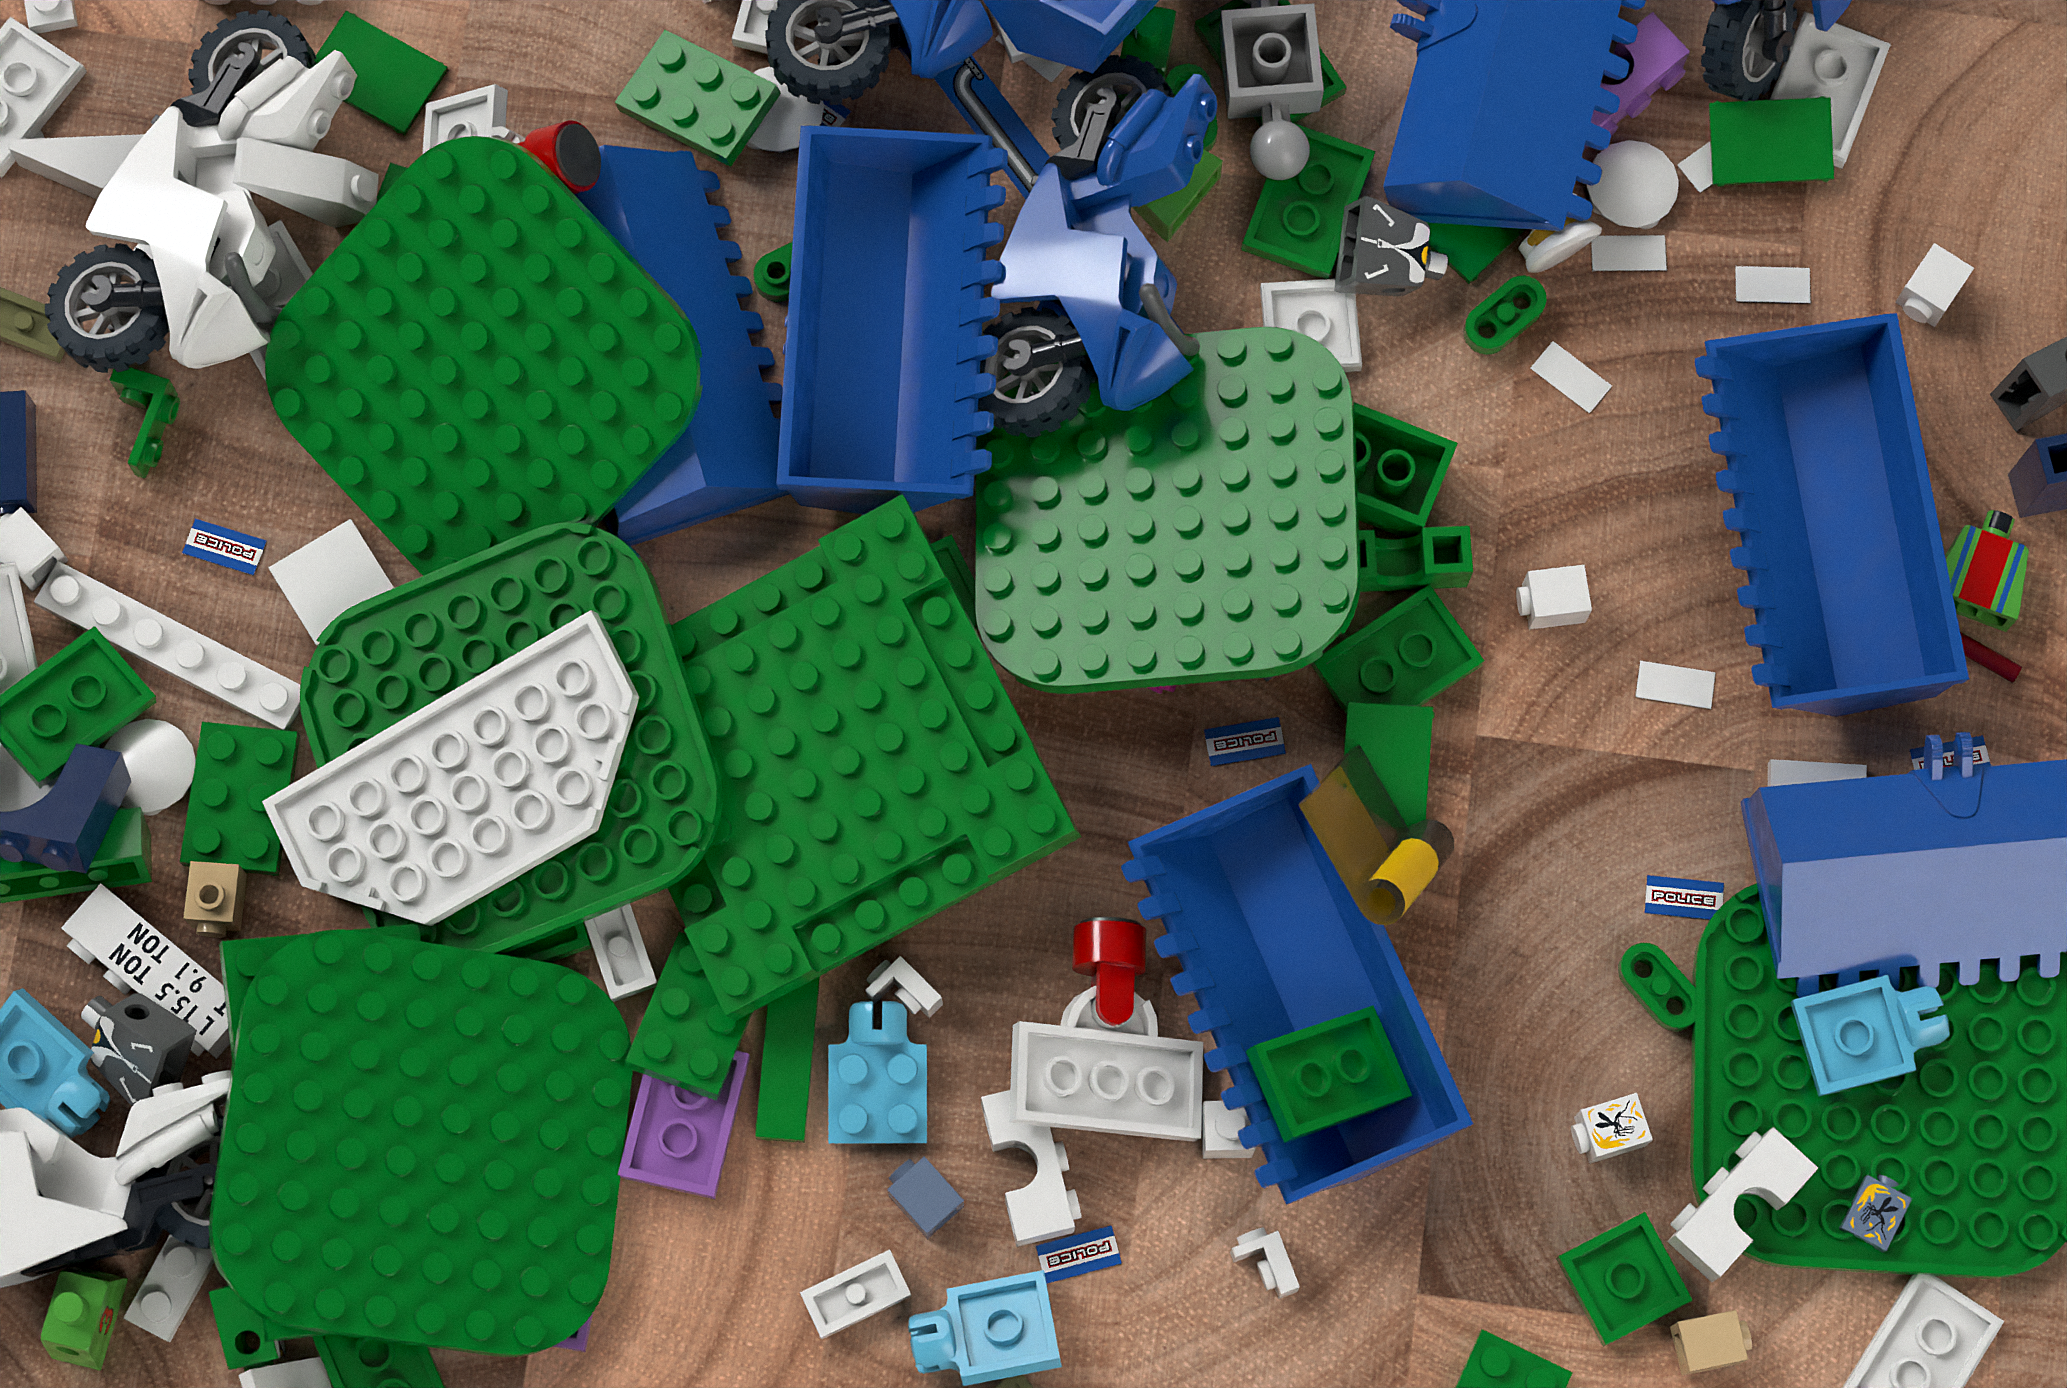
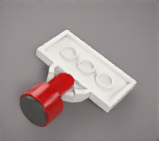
M496 84L426 103L423 154L434 146L455 138L467 136L495 137L516 143L532 152L548 166L573 194L590 190L599 178L601 169L599 147L593 135L584 125L577 121L568 120L535 129L524 138L505 128L508 90Z
M1094 917L1081 920L1079 924L1074 926L1072 970L1082 975L1091 976V988L1072 999L1063 1012L1060 1026L1023 1021L1013 1025L1010 1123L1191 1142L1201 1139L1203 1042L1158 1037L1157 1016L1150 1000L1145 1001L1134 992L1135 976L1141 975L1146 971L1147 930L1140 922L1120 917Z

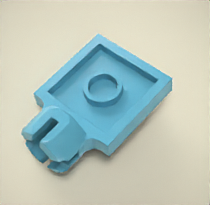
M1888 975L1794 999L1790 1002L1818 1097L1914 1072L1917 1070L1914 1062V1052L1921 1048L1940 1044L1949 1037L1947 1015L1920 1021L1919 1015L1938 1010L1939 1006L1944 1005L1936 989L1924 986L1905 992L1895 991Z
M23 988L13 991L0 1009V1103L6 1109L24 1108L37 1113L71 1138L77 1134L82 1135L100 1119L95 1110L99 1107L105 1112L111 1101L108 1092L87 1071L88 1060L94 1052Z
M860 1001L852 1004L849 1010V1035L846 1042L839 1045H829L828 1143H927V1044H915L909 1041L907 1036V1010L902 1003L882 1001V1030H874L873 1001Z
M1044 1270L946 1289L947 1304L936 1311L915 1314L909 1318L908 1332H911V1350L916 1367L923 1374L953 1369L960 1373L963 1386L1062 1367Z

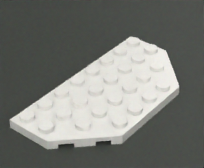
M590 610L265 799L262 803L301 886L432 926L598 831L640 697L598 613Z

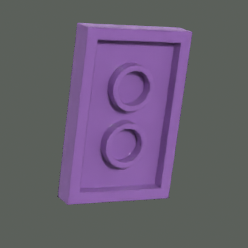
M736 1051L717 1101L643 1074L618 1175L621 1176L620 1178L715 1199L750 1060L749 1053Z

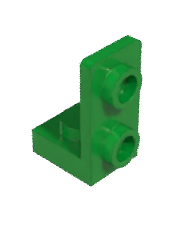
M129 367V370L117 372L113 369L109 381L118 395H120L119 399L122 402L140 409H146L149 404L128 459V465L135 476L145 479L150 467L155 468L161 459L164 446L161 438L166 425L173 424L177 417L180 398L177 397L178 393L170 379Z

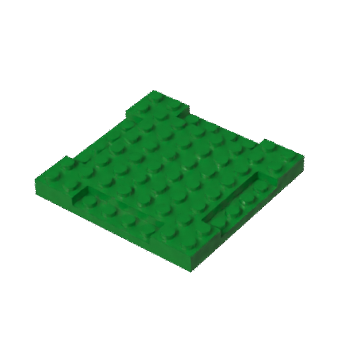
M903 494L818 539L820 546L671 625L719 767L723 788V805L719 826L708 851L691 872L677 883L668 887V890L686 926L684 931L725 1016L734 1021L1081 838L1071 815L911 504Z

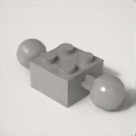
M1242 0L1249 4L1251 8L1221 10L1219 42L1227 119L1262 116L1263 125L1255 132L1250 143L1251 161L1257 171L1267 178L1274 180L1289 179L1297 175L1304 168L1309 157L1308 139L1303 130L1290 121V114L1320 112L1324 91L1314 3L1278 6V1L1280 0Z

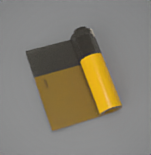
M1360 744L1351 748L1299 804L1300 809L1359 910L1368 920L1375 924L1389 925L1399 920L1448 861L1454 851L1455 841L1452 832L1443 823L1437 820L1426 819L1407 827Z

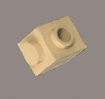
M190 861L183 919L192 928H197L196 934L205 937L222 938L226 937V931L241 932L247 881L246 872L238 864Z
M1736 1310L1679 1321L1670 1327L1682 1376L1740 1364L1748 1360L1746 1351L1752 1349L1748 1325L1745 1320L1739 1321Z

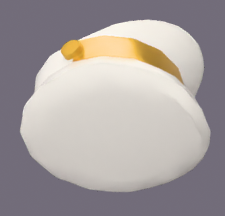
M1566 216L1562 231L1533 229L1518 249L1526 259V268L1529 273L1542 272L1563 262L1601 234L1602 227L1592 221H1579Z

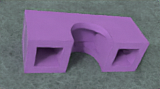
M1653 12L1636 25L1638 34L1635 42L1629 45L1617 42L1613 54L1628 61L1627 80L1616 85L1600 84L1601 88L1616 94L1620 98L1618 111L1612 115L1594 110L1591 123L1608 130L1611 136L1618 129L1616 123L1627 114L1631 118L1639 115L1651 103L1652 98L1650 96L1660 87H1663L1664 90H1669L1686 73L1683 67L1690 51Z

